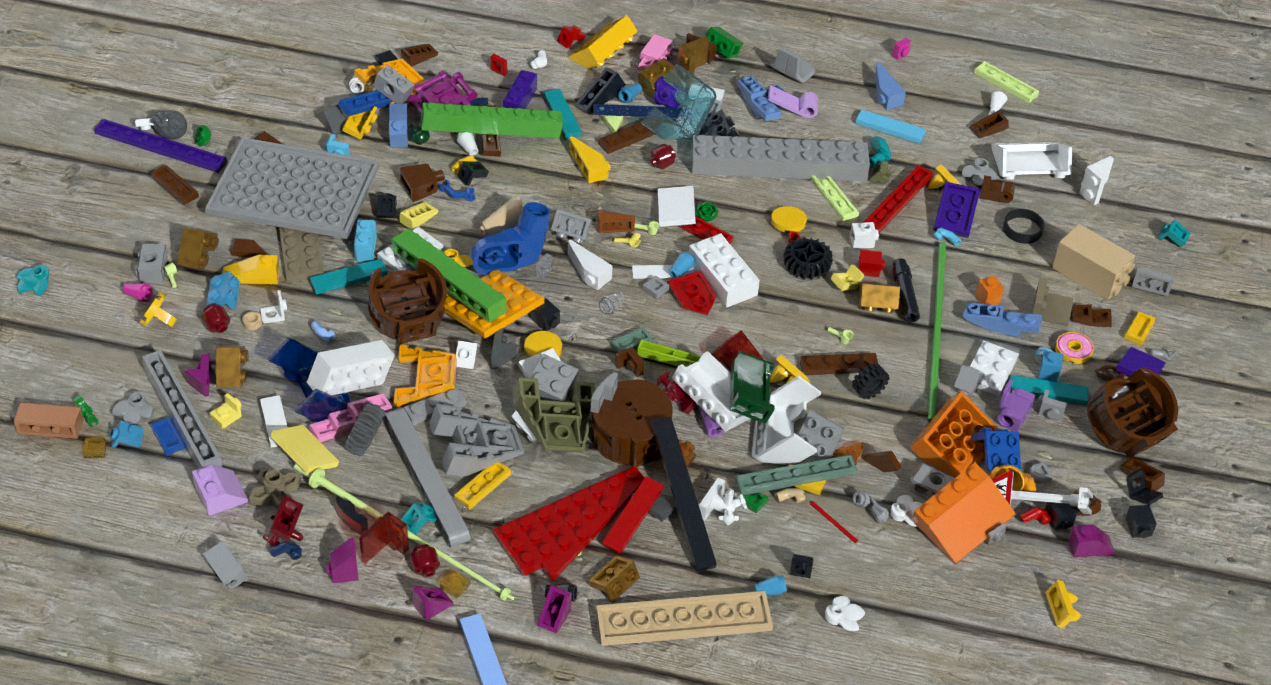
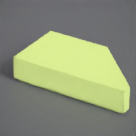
M600 115L613 133L618 131L623 122V116Z

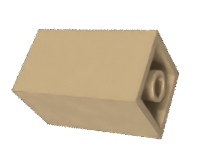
M1078 224L1059 242L1052 268L1109 300L1113 295L1116 296L1123 285L1126 286L1131 279L1129 275L1135 266L1133 262L1136 255Z

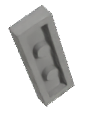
M456 387L455 389L405 406L404 409L412 424L415 425L431 419L436 404L460 408L466 406V399L459 388Z

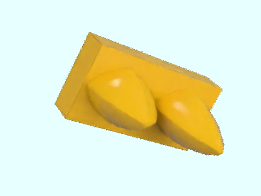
M940 164L936 167L937 174L931 179L928 189L942 187L945 185V181L955 184L960 183Z
M780 355L776 359L778 365L771 374L770 383L782 381L788 376L790 378L787 383L797 376L810 383L808 377L784 356Z
M1056 580L1045 593L1057 627L1064 628L1069 622L1077 621L1081 614L1072 606V603H1075L1078 597L1066 589L1064 581Z

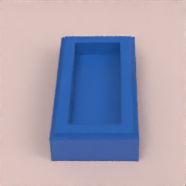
M170 417L150 424L166 456L185 449V444Z

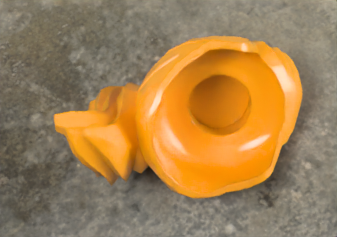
M997 466L990 473V478L993 479L1012 470L1014 472L1013 491L1025 490L1036 493L1034 477L1028 473H1022L1015 466Z

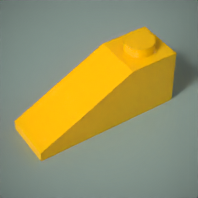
M569 137V151L588 184L608 179L610 164L603 155L575 137Z
M257 255L223 267L222 274L230 271L239 279L240 284H278L280 274L278 255Z

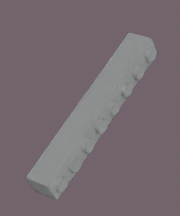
M158 350L142 356L145 373L197 468L200 469L211 464L222 467L218 451L162 351Z

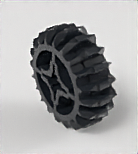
M803 237L802 240L797 238L796 241L791 240V243L787 244L783 254V262L786 270L790 271L791 275L796 274L797 278L801 276L804 280L806 278L812 280L814 277L819 279L820 276H825L829 272L833 262L832 251H830V246H826L825 242L820 243L819 239L813 240L812 237L810 239Z

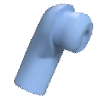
M314 321L311 324V329L324 342L330 343L331 340H335L336 335L333 330L327 332L318 321Z

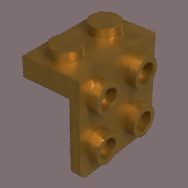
M707 37L679 46L677 72L687 83L693 82L694 69L707 62L709 45Z

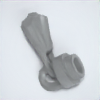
M858 491L854 494L853 502L855 505L867 507L872 512L877 523L887 521L889 516L888 510L879 505L866 491Z

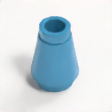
M638 83L622 87L618 93L619 99L624 103L632 102L642 91V87Z
M687 252L679 254L669 270V274L673 278H678L693 267L695 263L694 258Z
M775 575L755 584L756 592L766 591L767 596L782 595V593L787 592L784 576Z

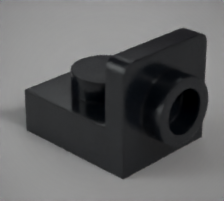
M479 161L463 162L457 177L466 186H469L473 178L487 177L489 171Z
M391 193L378 195L377 218H396L397 197Z

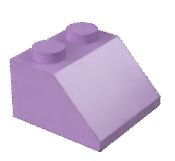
M211 464L192 471L195 489L209 516L248 502V498L233 470Z

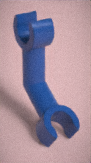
M445 179V186L438 183L439 191L446 192L453 199L465 198L467 201L475 200V195H473L474 188H467L465 191H455L450 187V182Z

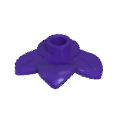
M664 76L659 78L655 84L656 91L653 96L655 103L658 105H668L670 108L680 106L681 103L677 97L681 93V87L677 83L669 84Z

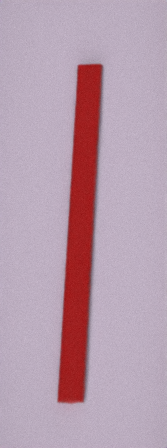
M812 501L810 503L812 507L854 543L859 541L815 502Z

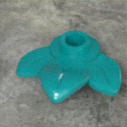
M37 265L34 268H26L20 271L16 276L20 280L17 285L18 293L21 294L33 289L37 296H41L49 285L47 281L49 269L45 265Z

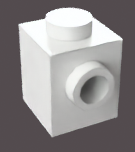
M852 223L850 239L853 249L874 248L875 241L879 238V233L875 229L874 223Z

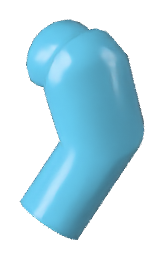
M938 228L934 233V237L938 240H942L945 237L954 246H958L961 243V239L957 235L944 228Z

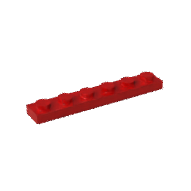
M918 165L863 223L873 222L875 229L880 233L933 178L934 172Z

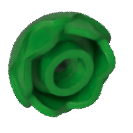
M205 125L197 127V134L194 136L195 144L199 145V147L206 146L210 142L211 131Z
M704 202L698 205L696 215L698 218L710 222L717 217L718 210L716 205Z

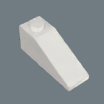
M571 239L568 241V256L583 282L599 290L612 279L613 266Z

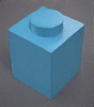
M1044 350L1038 379L1058 382L1063 361L1062 353Z

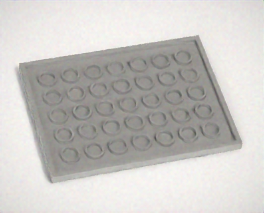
M242 137L206 205L205 211L206 214L347 239L377 173L379 161Z

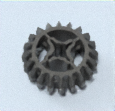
M367 404L348 436L345 449L353 455L362 456L367 451L382 424L385 410L376 404Z

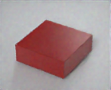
M496 54L491 55V70L505 76L507 74V60Z

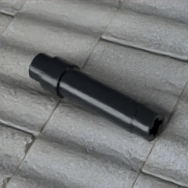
M899 258L892 263L893 278L897 287H900L899 297L905 320L907 322H916L919 320L920 314L912 284L910 266L907 265L905 259Z

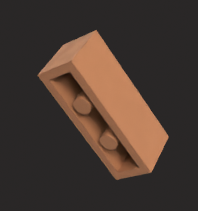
M20 403L14 419L17 434L78 439L84 421L81 407Z

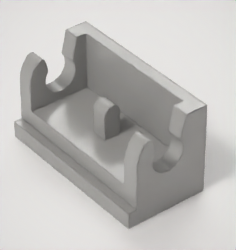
M223 541L203 553L205 559L224 585L228 584L227 587L229 589H233L244 581L249 580Z

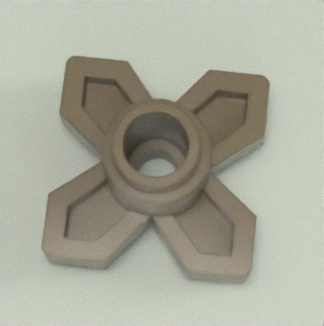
M261 468L258 481L262 486L252 489L249 496L250 504L262 506L273 500L278 509L284 496L293 499L289 492L299 488L301 475L291 472L283 475L278 470Z

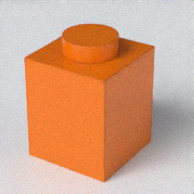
M995 275L983 278L978 281L975 296L981 304H999L1004 287Z

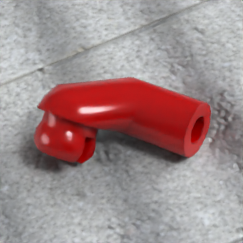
M1034 507L1020 514L1024 524L1033 519L1041 521L1043 525L1051 522L1049 512L1039 507Z

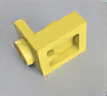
M228 393L224 395L225 403L209 413L210 418L222 429L242 417L240 401Z

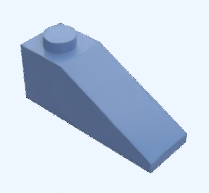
M880 62L876 63L874 77L879 104L886 110L904 105L905 90Z
M390 104V147H408L407 104Z

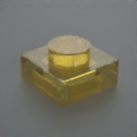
M455 570L440 583V588L456 599L470 586V580Z

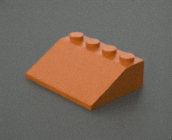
M960 391L948 399L910 448L925 463L956 478L974 462L979 464L985 456L984 442H972V434L980 432L982 428H992V431H996L999 428L963 391Z
M974 462L914 511L912 521L954 564H957L985 541L991 531L1001 524L1008 522L1016 513L990 476Z

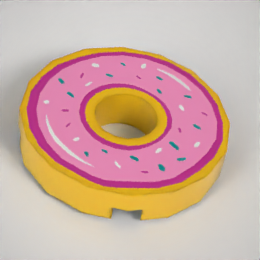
M1067 332L1058 337L1055 351L1056 353H1062L1063 360L1066 362L1072 361L1074 362L1073 364H1082L1091 359L1094 345L1083 334Z

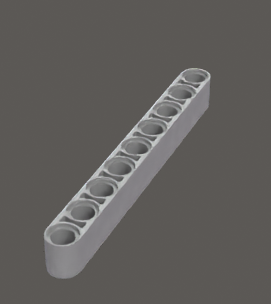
M402 407L386 412L384 416L385 424L426 504L432 507L433 513L437 517L436 523L446 543L451 548L470 541L468 528L405 409Z

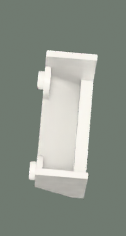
M797 376L769 394V403L775 405V410L766 424L755 420L752 457L764 463L796 465L815 454L817 449L794 433V423L805 416L807 403L820 396L821 391L802 377Z

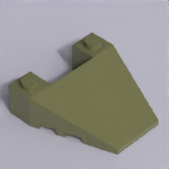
M519 377L512 389L514 408L542 448L547 451L584 452L589 425L592 420L591 398L595 392V384L575 382L569 392V402L540 400L538 379Z

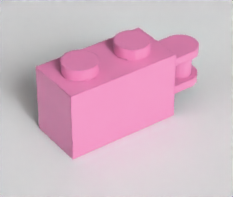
M654 34L640 53L638 70L640 71L663 58L667 60L668 57H671L674 50L672 40Z

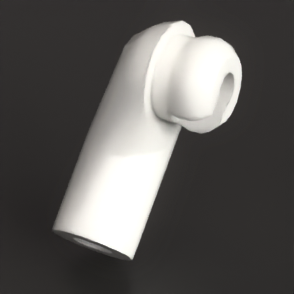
M539 51L538 57L531 61L533 69L543 68L547 65L545 51Z

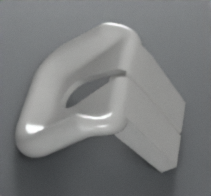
M783 47L778 49L775 63L771 64L773 69L801 83H805L815 73V67L811 63Z

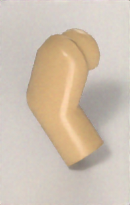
M786 488L774 494L775 500L778 503L792 497L795 498L797 503L806 499L804 490L799 488Z

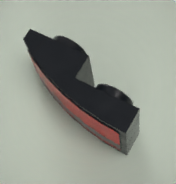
M337 496L335 498V505L338 516L350 529L364 537L369 531L368 519L360 513H355V504L351 501Z

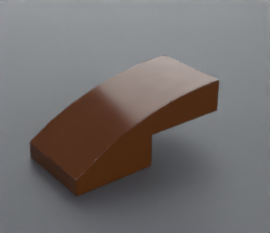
M1092 304L1073 305V321L1094 327H1112L1111 309H1092Z

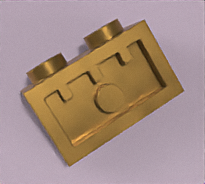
M616 555L588 581L592 588L606 592L608 600L614 602L640 576L634 561Z

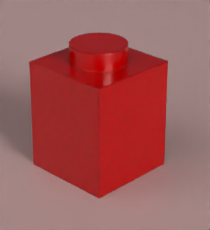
M860 249L858 269L864 276L880 277L881 270L885 268V259H882V252Z

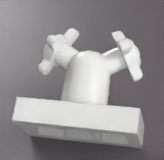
M718 477L699 504L702 518L705 521L711 511L715 509L724 513V516H719L718 519L729 526L734 521L739 520V516L733 515L735 508H747L745 498L742 494H734V490L731 489L726 491L725 496H723L725 480Z

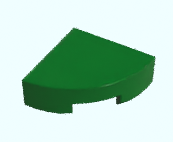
M748 494L743 496L747 508L754 513H757L768 502L769 498L764 494L750 496Z

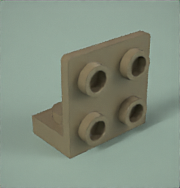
M1040 277L1032 314L1042 315V321L1068 326L1073 298L1048 293L1047 279Z

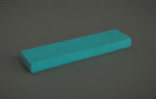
M560 88L545 91L544 98L550 110L561 111L563 126L561 132L565 140L572 136H582V131Z
M377 259L310 277V283L317 295L371 280L372 275L378 268H381V277L386 276L387 269L382 259Z
M1011 375L1010 379L1013 380L1010 393L1012 390L1019 388L1035 394V398H1039L1040 395L1044 396L1047 389L1050 390L1048 394L1050 399L1087 405L1089 387Z

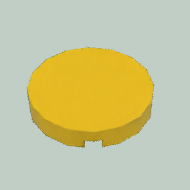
M792 206L779 207L771 215V224L781 232H785V230L800 232L807 223V215L802 210Z
M534 332L525 340L524 350L528 358L550 349H554L558 357L562 354V341L552 332Z

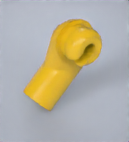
M469 155L459 159L451 169L454 173L458 174L463 162H475L477 160L474 156Z

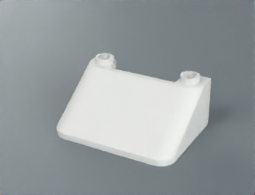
M1059 142L991 144L999 174L1006 180H1012L1015 175L1055 174V178H1065V175H1071V146Z

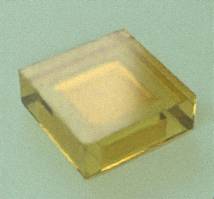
M85 438L84 459L105 458L106 438Z

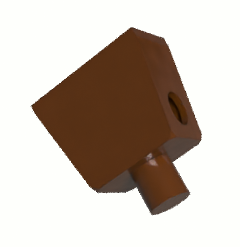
M429 164L399 168L400 182L412 202L436 193L438 191L437 182L445 180L443 171L433 172Z

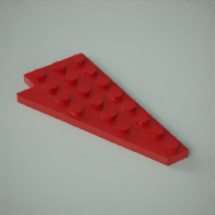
M633 466L493 529V535L523 577L542 568L550 580L554 581L630 501L631 494L636 492L645 477L636 466Z

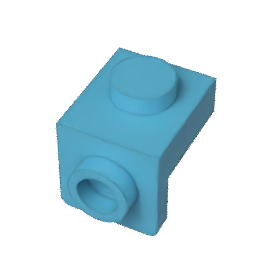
M332 134L325 143V150L329 153L350 156L349 144L336 142V135Z

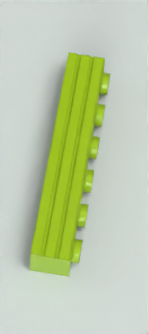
M641 340L637 352L641 357L677 367L681 364L688 367L698 362L701 358L700 355Z

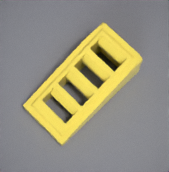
M423 202L402 211L399 214L400 223L413 230L438 213V209L427 202Z

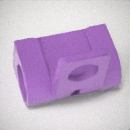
M1010 379L1002 394L1000 402L1001 411L997 416V421L1004 428L1019 432L1032 408L1035 394L1019 388L1012 390L1010 393L1013 380Z

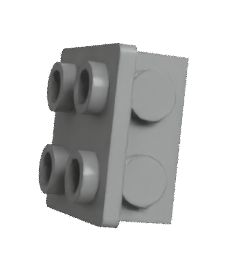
M813 410L809 411L798 436L817 449V452L812 456L819 460L829 459L834 451L842 448L845 440L841 438L844 432L843 427Z

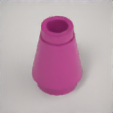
M126 283L123 287V293L145 302L152 298L153 288L148 283Z

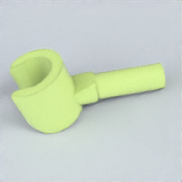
M656 221L650 222L649 225L635 223V228L646 230L649 235L653 236L659 228V223Z
M170 263L164 267L165 275L169 277L172 288H176L177 285L173 274L177 273V269L173 263Z
M831 327L828 328V332L840 337V341L843 344H848L849 340L854 336L851 330H845L842 333Z

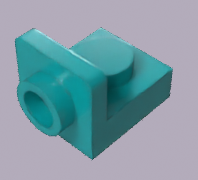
M1173 220L1171 223H1165L1161 227V233L1158 238L1162 240L1168 236L1173 242L1182 247L1191 233L1176 220Z
M413 503L400 522L405 529L416 535L427 521L435 522L437 517L429 505Z

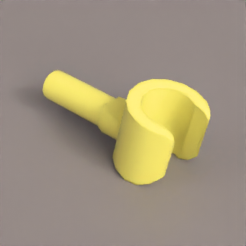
M634 233L631 238H615L614 241L629 243L630 246L637 247L641 242L639 240L641 235Z

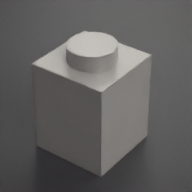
M965 364L962 365L954 387L958 388L957 392L963 391L967 396L969 393H975L983 371Z

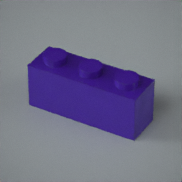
M525 70L520 71L503 100L504 108H527L537 90V73Z

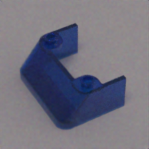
M288 337L267 359L282 367L284 376L288 380L298 382L306 396V399L295 409V412L307 417L312 422H320L328 419L329 413L347 409V404L353 402L348 392L332 396L317 388L313 391L307 383L319 351Z

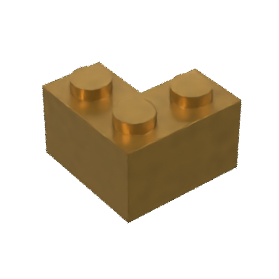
M184 228L177 265L205 269L209 261L208 251L215 252V248L218 246V233Z
M245 346L216 347V387H241L243 382H246V371H243V366L249 360V352L245 350Z

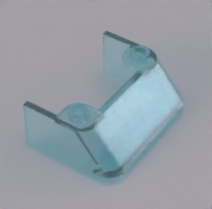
M676 64L663 78L664 81L677 89L674 94L675 99L683 106L676 121L657 108H654L641 121V124L665 140H692L693 135L700 133L717 96L714 89L679 64Z

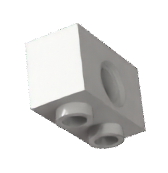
M386 65L377 73L373 87L394 103L404 104L412 94L414 84L389 65Z
M142 244V249L138 252L139 265H136V276H139L140 283L163 284L165 276L164 267L167 264L165 244Z
M922 464L912 480L910 492L929 500L955 478L933 467Z

